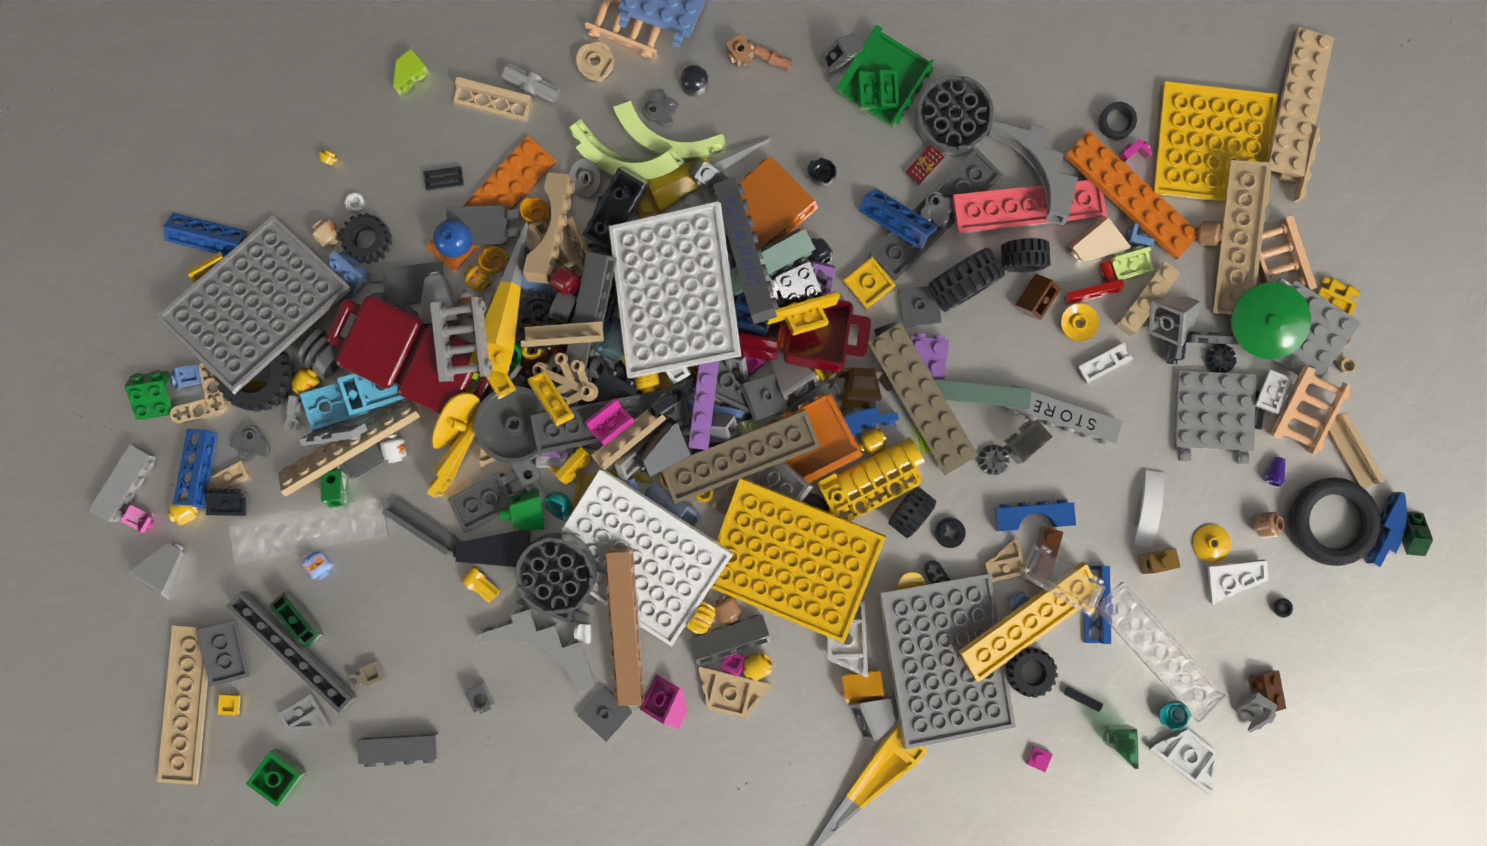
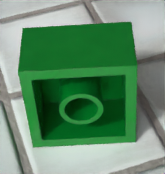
M274 749L269 751L246 782V785L278 807L285 802L306 771L280 751Z

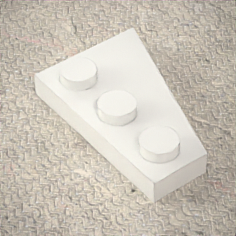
M1265 559L1207 566L1210 603L1212 605L1226 597L1229 598L1239 591L1249 589L1268 580L1267 560Z

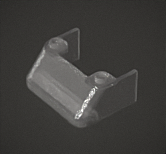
M1034 544L1019 568L1021 575L1081 612L1092 616L1104 592V581L1095 575L1092 578L1084 575L1051 554L1052 550L1044 545L1039 547L1037 544Z

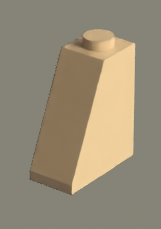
M1103 215L1068 244V247L1071 249L1069 251L1070 255L1075 260L1079 259L1083 262L1124 251L1131 247L1111 220Z

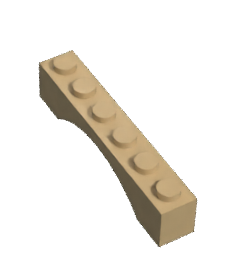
M548 172L544 191L551 203V222L543 240L527 255L523 273L528 282L550 284V274L555 269V260L559 257L558 246L563 240L562 230L563 226L567 224L566 213L571 207L570 197L575 191V183L572 182L570 174Z

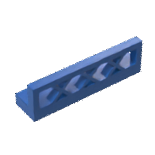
M877 188L864 195L858 210L918 249L924 247L928 236L934 233L938 227Z
M172 213L163 226L165 241L213 253L221 252L225 256L237 247L247 235L246 230L177 213ZM175 220H177V221H181V222H184V223L175 224L174 222H175ZM197 225H198V226H202V228H198V229H195V228H192V227H193V226H197ZM218 230V231H220V232H219V233H211L210 231ZM234 234L238 235V238L236 239L229 236Z
M187 429L173 505L204 509L206 501L204 493L208 490L218 434L204 429ZM193 434H199L198 441L193 445L191 442ZM194 453L195 459L193 462L189 463L188 457L190 454ZM190 471L192 474L191 479L186 483L184 480L185 475ZM187 490V501H180L182 493Z
M1088 566L1090 570H1098L1096 583H1098L1101 594L1094 602L1090 601V606L1088 603L1083 606L1084 643L1111 644L1110 566ZM1093 607L1099 611V617L1095 621L1089 617V611ZM1093 626L1099 630V639H1089V631Z

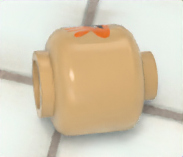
M321 219L311 228L313 230L311 233L312 237L321 247L329 245L332 248L340 241L338 239L340 230L331 220Z

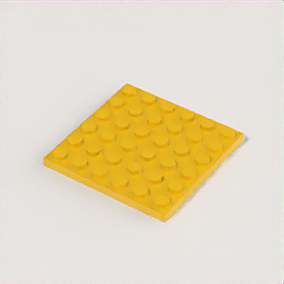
M1165 81L1162 90L1153 183L1154 193L1226 202L1231 160L1267 162L1276 120L1278 94Z

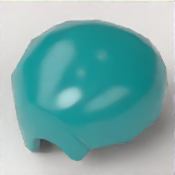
M552 491L544 499V502L547 500L545 508L560 520H565L572 510V503L569 497L562 492Z
M1178 700L1168 701L1161 707L1158 715L1160 723L1171 730L1183 729L1189 724L1191 718L1188 706Z

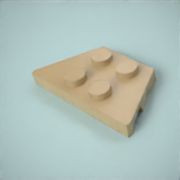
M701 666L698 669L707 709L741 718L747 717L772 685Z

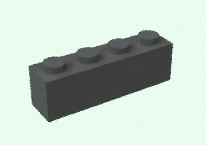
M753 615L748 620L742 622L735 621L730 626L724 628L717 627L709 633L696 634L693 638L689 639L698 667L772 642L763 615Z
M439 733L371 737L357 740L358 764H364V767L376 766V763H384V766H391L403 761L404 765L415 764L417 760H423V763H434L435 759L440 757Z

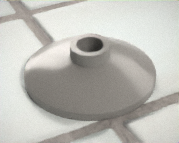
M577 160L569 171L572 182L575 183L574 192L581 197H591L599 190L601 184L600 171L591 160Z

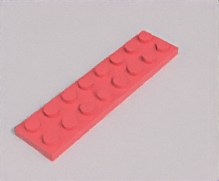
M1090 180L1077 181L1067 221L1100 218L1102 215L1107 216L1103 192ZM1043 185L956 194L952 196L957 234L1052 223L1045 221L1047 203Z

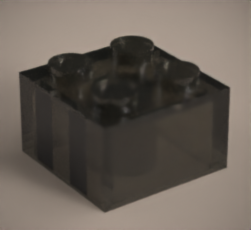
M1038 419L1034 421L1029 420L1018 428L1020 430L1018 433L1015 432L1004 440L1006 444L1002 447L1005 448L1006 452L1017 464L1025 462L1053 436Z

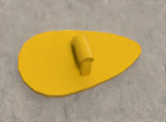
M467 392L460 393L446 403L432 433V446L435 449H439L453 441L475 419L477 409L481 404L476 395Z

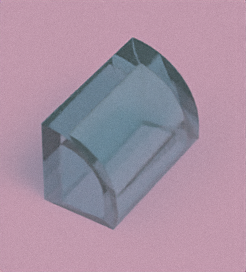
M612 318L603 335L604 341L599 343L595 352L616 363L624 355L620 318Z

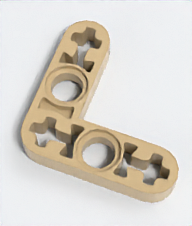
M202 363L199 364V374L205 399L173 407L170 411V418L173 422L187 423L222 414L227 409V401L223 397V393L219 392L218 388L215 392L209 391L208 385L214 382L215 378L206 379L210 375L209 372L205 371L207 367ZM216 400L217 402L221 403V406H219V410L217 408H213V405L216 404ZM201 405L203 407L201 415L194 413L195 406ZM179 411H180V412H188V411H189V414H190V415H188V414L182 415V416H181V419L176 417V414H178Z

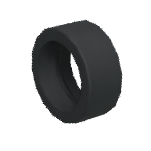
M1121 101L1109 104L1099 117L1100 130L1106 137L1113 140L1127 137L1137 124V114L1134 108L1128 103ZM1114 110L1124 112L1129 119L1128 127L1118 132L1111 129L1107 124V117L1110 112Z

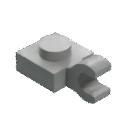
M289 396L287 420L284 424L286 429L290 428L292 422L295 423V430H300L301 423L297 417H299V413L303 410V403L299 397Z

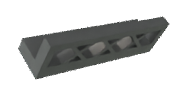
M395 497L389 508H384L382 514L445 555H451L454 546H457V542L461 540L397 497Z

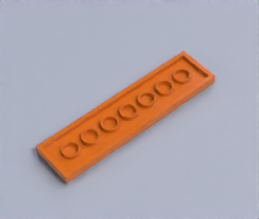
M1090 130L1064 156L1135 223H1138L1139 227L1152 239H1155L1154 241L1175 260L1196 239V228L1158 193H1154V190Z
M527 136L462 207L503 205L507 210H513L557 161L530 136ZM433 238L425 247L455 273L480 245L471 246L470 250L459 258H447L441 255L434 246Z

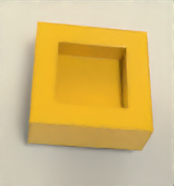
M220 694L218 715H239L241 695Z

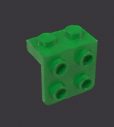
M155 370L149 374L136 373L129 377L124 387L137 420L170 415L173 406L166 388L170 379L168 371L161 372L160 370Z

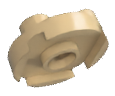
M601 42L587 43L577 52V68L583 77L589 80L602 81L612 72L614 57L607 45ZM596 57H598V61L600 63L598 65L596 64L595 66L592 65V61L590 59H595Z

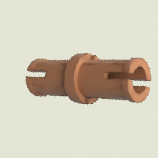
M759 44L754 51V56L767 61L769 65L773 64L788 71L792 62L791 59L778 54V51H771Z

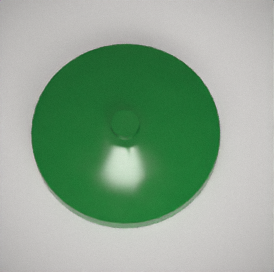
M1265 282L1252 286L1238 298L1231 313V330L1236 342L1247 353L1262 359H1278L1296 351L1307 338L1311 326V312L1305 298L1293 287L1278 282Z

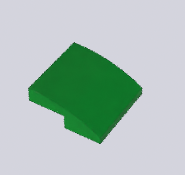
M880 69L877 72H857L859 110L899 108L897 70Z

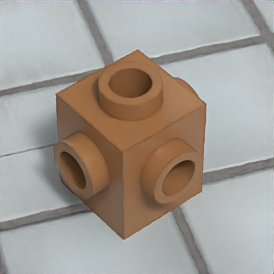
M742 33L725 43L728 52L726 55L732 64L735 62L737 67L741 65L746 66L752 61L755 48L750 40L746 41Z

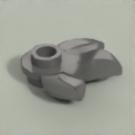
M659 89L650 94L649 101L642 108V113L646 119L655 120L661 126H668L673 124L670 115L677 110L679 104L674 99L665 98L664 90ZM649 108H653L655 112H651Z
M932 191L925 198V205L921 209L920 216L928 221L932 220L941 228H945L949 221V214H954L953 200L943 197L940 192ZM934 197L938 199V202L935 205L932 203V199Z
M247 425L240 433H236L231 438L230 446L239 448V456L244 462L251 460L255 454L266 457L268 454V443L261 437V432L255 425ZM248 432L253 434V438L248 436Z

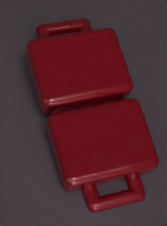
M777 292L778 298L781 299L780 292ZM733 295L734 305H735V303H736V300H737V298H738V295H736V296ZM838 299L836 305L823 309L829 321L828 325L792 335L786 321L782 320L770 324L766 336L738 329L741 356L774 361L778 358L780 348L785 349L783 359L787 364L839 373L844 368L846 355L866 356L871 319L866 316L852 314L853 304L849 301ZM785 304L778 305L779 308L786 307ZM851 324L859 326L856 346L848 344Z
M374 295L366 296L361 305L352 300L345 299L326 336L329 344L340 348L336 358V364L339 367L383 388H390L395 383H398L397 392L400 396L438 414L441 413L446 403L452 397L466 392L474 373L480 375V371L455 374L453 376L454 381L439 382L433 325L427 326L426 329L422 328L423 321L420 317ZM350 313H352L356 317L346 338H344L340 334ZM456 334L449 337L451 347L474 344ZM472 352L454 354L451 357L452 365H469ZM482 377L474 393L481 403L486 398L491 387L486 377Z

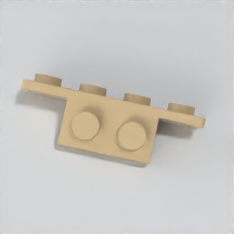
M1316 126L1314 130L1305 177L1300 179L1283 173L1279 175L1280 180L1296 184L1292 202L1297 203L1307 195L1308 188H1306V185L1312 175L1311 165L1316 159L1317 152L1315 149L1321 139V127Z

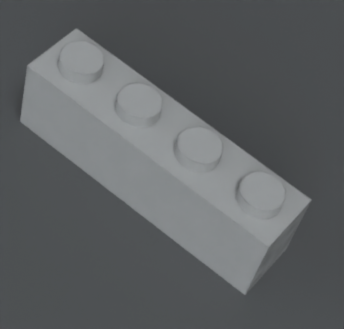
M129 444L88 511L106 522L115 523L120 520L126 504L128 505L133 500V493L136 488L143 484V477L146 472L153 468L156 456L138 445Z

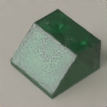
M1128 724L1105 725V730L1102 731L1103 742L1125 764L1134 769H1139L1137 729Z

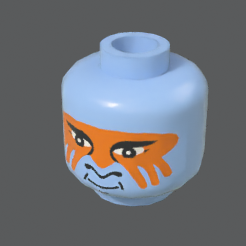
M314 550L303 558L302 568L311 579L318 577L321 580L329 574L328 570L331 567V563L322 551L316 552Z

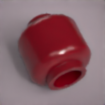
M567 267L556 268L550 274L551 287L563 296L574 294L580 285L578 275Z

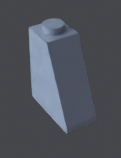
M654 483L645 491L646 497L693 527L702 516L682 502L674 504L672 496Z

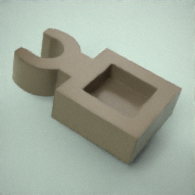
M378 660L359 668L360 674H351L347 677L348 680L352 678L357 680V684L352 686V689L359 688L362 682L365 683V686H369L385 678Z

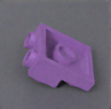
M915 333L910 339L934 379H945L949 340H945V336L942 335L926 338V334Z

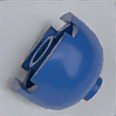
M448 219L442 221L433 232L435 248L441 255L447 258H459L467 253L472 246L473 236L469 228L458 220Z

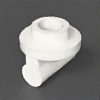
M579 622L574 626L572 635L577 642L591 643V623Z

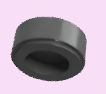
M594 358L590 365L589 376L598 378L603 370V361Z

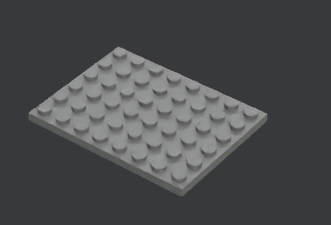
M272 215L160 312L156 319L235 394L342 299L351 288Z
M991 573L879 593L904 749L1016 727L1006 664L1004 663L977 682L959 653L960 649L999 622Z

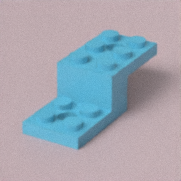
M354 373L337 378V383L300 394L312 432L367 415L368 410L406 398L398 394V383H395L393 387L380 391L376 389L375 383ZM327 402L331 407L329 411L322 412L319 409V405Z

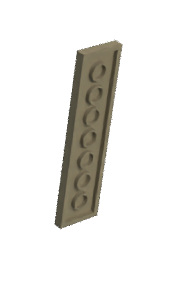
M899 323L870 340L868 345L889 378L895 392L943 474L947 475L976 458L978 454L902 324Z
M803 411L711 447L708 450L688 456L662 470L674 504H677L820 447L807 412Z

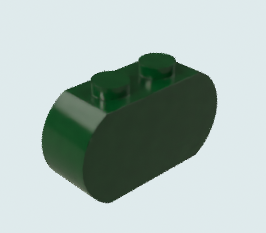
M285 590L270 603L271 610L303 647L308 648L323 636L321 627L291 592Z

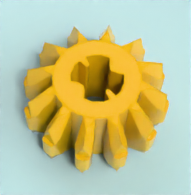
M702 601L686 624V627L696 634L702 635L706 633L713 622L715 608L711 604Z

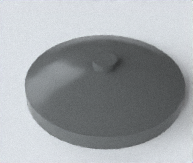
M515 386L516 391L501 399H498L495 392L489 394L478 407L474 419V431L481 448L493 459L508 464L524 463L538 456L530 415L547 412L533 390L520 386Z

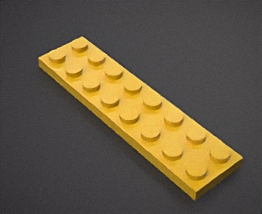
M1081 562L959 650L961 657L977 682L1101 594L1088 565L1085 562Z

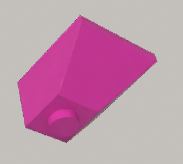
M656 674L640 710L664 725L679 729L687 713L683 690Z

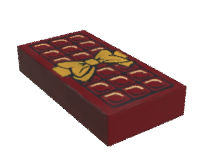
M929 146L907 169L905 174L919 186L944 159V156Z

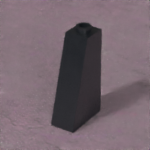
M518 530L457 542V546H454L453 557L456 558L455 562L516 567L520 556L530 545L531 530Z

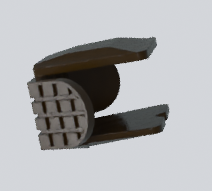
M855 367L850 369L843 368L841 372L836 373L828 387L831 389L837 378H845L842 407L856 408L857 406L876 408V401H881L882 399L878 380L887 391L893 389L884 370Z

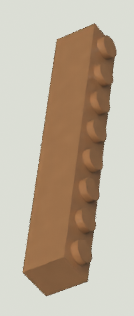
M633 548L609 549L606 555H604V566H607L608 572L605 576L606 586H609L607 604L610 605L611 612L608 614L609 624H612L610 642L613 643L614 650L611 652L612 661L615 662L613 679L616 680L617 684L614 696L615 699H618V706L642 705L645 700L634 553Z

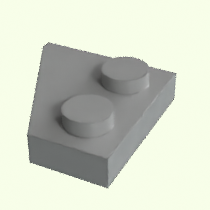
M313 693L277 714L287 731L327 728L331 726Z

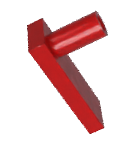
M1110 261L1102 262L1099 266L1105 283L1067 292L1064 297L1065 304L1069 305L1121 292L1124 288L1123 279L1116 280Z

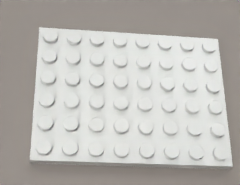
M719 201L609 226L612 256L617 258L614 272L628 378L741 356L722 208Z
M602 469L599 470L560 532L578 538L591 550L597 565V579L590 595L609 607L610 605L607 604L609 586H606L605 576L608 572L607 566H604V555H606L609 549L633 548L639 626L671 647L733 555V552Z

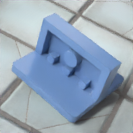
M335 251L330 253L327 266L350 286L351 290L346 295L352 299L357 289L369 280L370 273L344 251H341L339 254Z

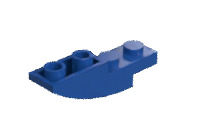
M878 407L856 412L844 419L854 438H858L857 434L862 433L861 426H864V429L875 428V424L883 423V427L895 425L894 422L899 420L898 412L879 415Z
M1403 492L1392 493L1387 499L1388 505L1385 511L1383 510L1380 513V528L1384 530L1379 533L1375 547L1368 553L1369 559L1367 564L1372 567H1381L1387 554H1396L1399 549L1407 517L1406 496Z

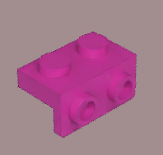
M615 398L592 415L585 423L590 433L605 446L633 424L634 420Z

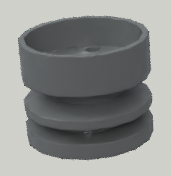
M320 328L313 332L303 343L296 359L300 363H304L307 368L313 366L312 371L321 379L326 380L339 368L336 364V358L340 348L329 344L326 340L327 332Z

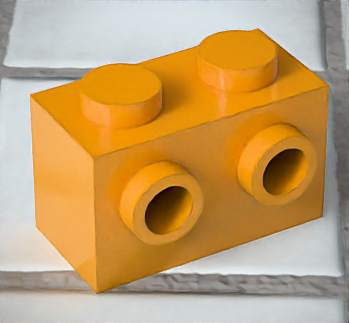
M870 669L868 670V677L856 672L846 673V676H842L846 704L885 698L881 671Z

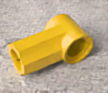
M474 565L460 579L466 587L478 593L488 603L501 591Z

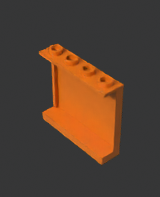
M771 156L762 160L758 167L747 173L740 182L744 190V195H741L742 200L746 199L749 207L746 213L747 216L751 215L754 224L751 230L752 232L756 231L759 240L758 243H755L757 248H762L790 233L818 208L815 199Z
M821 393L813 398L815 401L811 404L805 402L797 406L798 410L794 413L790 410L781 415L782 419L780 420L806 411L820 444V447L785 461L808 483L863 456L831 393L826 396L824 393ZM773 419L765 423V426L775 423L776 420Z

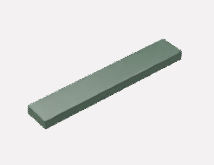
M934 379L947 401L1030 409L1032 389Z

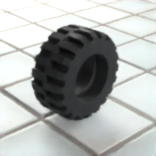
M986 247L934 278L928 284V289L940 309L947 312L996 283L1005 276V271L993 251Z
M282 351L269 363L271 375L267 385L257 392H249L242 387L237 393L233 394L216 376L215 381L220 384L217 386L219 392H222L225 400L230 401L232 405L255 412L267 411L272 409V406L277 407L280 405V400L282 398L286 399L289 396L287 391L288 389L292 390L291 379L295 374L292 372L294 365L293 362L289 361V354Z

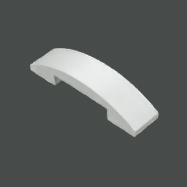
M1145 470L1143 496L1138 526L1135 527L1133 545L1153 548L1162 511L1165 473Z

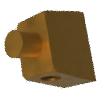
M1174 547L1137 555L1142 574H1154L1181 567L1177 550Z

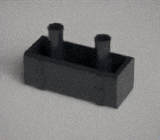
M624 166L618 167L614 177L610 180L608 188L601 196L591 219L587 222L582 235L606 250L611 251L609 226L630 222L642 198L645 197L651 182Z

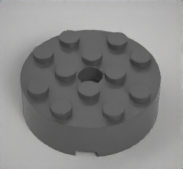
M944 76L932 82L923 92L916 108V127L922 140L940 153L946 155L964 154L975 149L988 134L993 123L994 106L989 93L978 81L967 76ZM950 112L958 113L959 117H951Z
M565 533L545 534L535 539L520 556L515 571L517 588L523 599L531 607L542 613L555 615L572 612L587 600L595 586L597 579L595 558L587 545L572 535ZM552 571H558L560 577H556Z

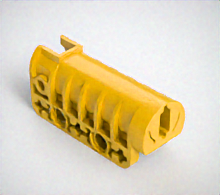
M907 437L837 475L834 473L817 482L816 486L829 507L830 513L839 516L840 510L842 513L851 510L852 513L846 515L845 519L852 521L917 487L922 480L917 466L923 464L924 459L913 440ZM912 476L914 477V480L912 482H909L905 485L903 484V481L909 479ZM892 483L897 485V493H892L890 491V485ZM882 492L886 494L885 496L880 497L879 501L875 500L871 503H869L868 499L873 498L875 494L878 495ZM834 495L839 496V501L834 499ZM857 501H861L864 504L862 512L857 511L855 508Z

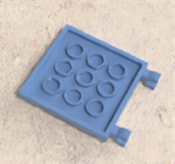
M621 0L618 7V13H621L618 25L626 28L630 17L675 33L672 45L680 47L683 37L690 38L706 0Z

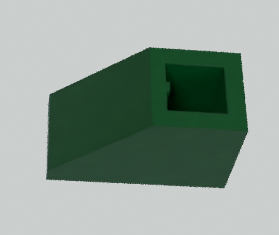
M1407 512L1406 526L1402 538L1406 555L1426 556L1433 542V537L1424 513Z

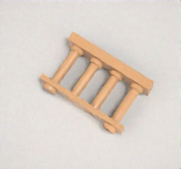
M603 0L594 24L588 22L585 24L586 31L592 37L598 38L600 36L638 51L643 57L649 59L657 57V50L653 46L660 32V27L653 26L646 45L636 42L643 21L636 19L628 38L618 35L621 28L618 25L621 13H618L611 32L600 28L609 5L613 2L620 5L621 0Z
M1294 216L1282 219L1279 227L1263 231L1262 239L1283 234L1286 244L1261 252L1258 270L1260 282H1271V276L1294 269L1298 275L1297 282L1310 290L1317 288ZM1287 251L1291 254L1292 262L1267 270L1265 258Z
M1304 365L1286 400L1283 411L1279 413L1269 434L1280 440L1285 435L1310 446L1308 452L1317 455L1324 447L1325 442L1323 441L1344 400H1347L1351 394V385L1342 383L1341 387H1338L1316 377L1314 374L1315 369ZM1308 384H1315L1337 394L1332 405L1308 395L1305 391ZM1305 401L1327 411L1328 413L1324 421L1321 422L1299 412L1297 409L1299 402ZM1295 418L1318 428L1319 430L1315 438H1309L1289 429L1288 424L1290 420Z

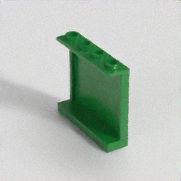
M876 25L863 44V50L855 57L837 85L835 93L858 107L857 72H877L880 69L897 70L899 108L864 110L893 128L895 123L899 125L903 119L904 114L902 112L905 107L909 109L912 105L914 93H919L922 89L924 77L929 78L934 70V67H932L934 60L931 59L929 62L882 33L883 28Z

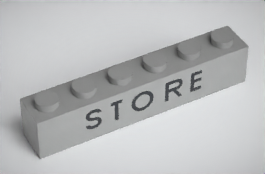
M1015 385L1010 386V387H1015V388H1021V387H1018V386H1015ZM1033 391L1031 392L1030 409L1003 406L1004 409H1007V413L1018 416L1019 413L1025 415V419L1036 422V420H1040L1047 427L1054 428L1058 426L1062 428L1061 431L1069 434L1076 432L1080 434L1081 438L1087 440L1094 438L1098 440L1099 444L1105 446L1116 443L1123 422Z

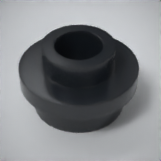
M1280 598L1274 602L1273 611L1278 617L1286 618L1292 614L1293 605L1288 599ZM1282 604L1285 606L1284 611L1280 610Z

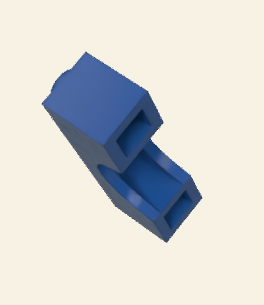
M1068 499L1057 500V504H1049V500L1037 501L1038 505L1030 506V502L1018 503L1019 507H1011V503L999 504V508L994 509L996 532L1019 530L1024 518L1033 513L1045 516L1053 527L1076 526L1074 502L1068 503Z

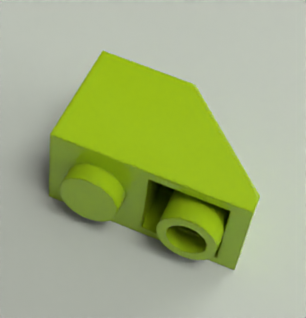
M412 49L396 60L393 87L399 95L402 92L406 93L409 91L412 84L424 79L428 72L426 66Z

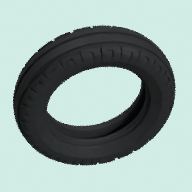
M1324 478L1309 484L1296 497L1290 512V530L1299 549L1310 559L1328 566H1344L1360 560L1373 548L1380 532V514L1372 496L1359 484L1344 478ZM1331 494L1343 496L1352 502L1360 518V527L1355 539L1347 546L1339 549H1331L1322 545L1314 537L1310 528V514L1314 505L1321 498Z

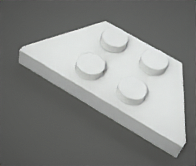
M860 602L845 642L842 643L827 637L828 660L868 677L865 602Z
M1184 729L1149 747L1152 752L1208 795H1212L1213 778L1216 776V764L1219 758V753L1188 729Z

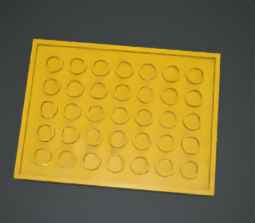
M740 478L716 541L732 551L733 555L711 589L844 643L886 535L745 478Z

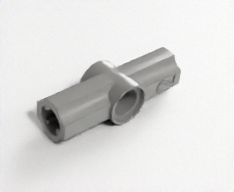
M510 63L503 70L502 79L518 86L523 92L531 96L536 95L552 104L556 101L560 89L542 80L534 72H526Z

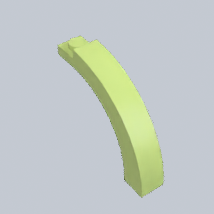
M631 101L613 107L616 117L626 134L638 146L652 155L657 156L673 146L684 162H694L698 156L702 159L710 157V150L712 152L719 151L723 148L722 146H725L723 134L697 142H675L665 139L652 132L643 124L636 114Z
M581 119L569 127L574 138L581 142L576 147L577 150L586 159L595 163L599 169L611 175H615L618 167L624 166L645 179H652L670 173L684 163L673 146L657 156L630 158L619 155L602 145Z

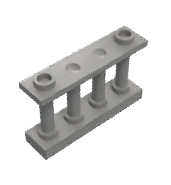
M471 297L472 304L447 307L443 302L430 303L439 382L454 381L453 376L455 374L480 371V377L491 376L492 363L488 355L484 319L486 307L481 297ZM473 312L474 324L448 326V315ZM475 332L476 344L451 347L449 342L450 335ZM478 353L479 363L452 365L451 357L454 354Z

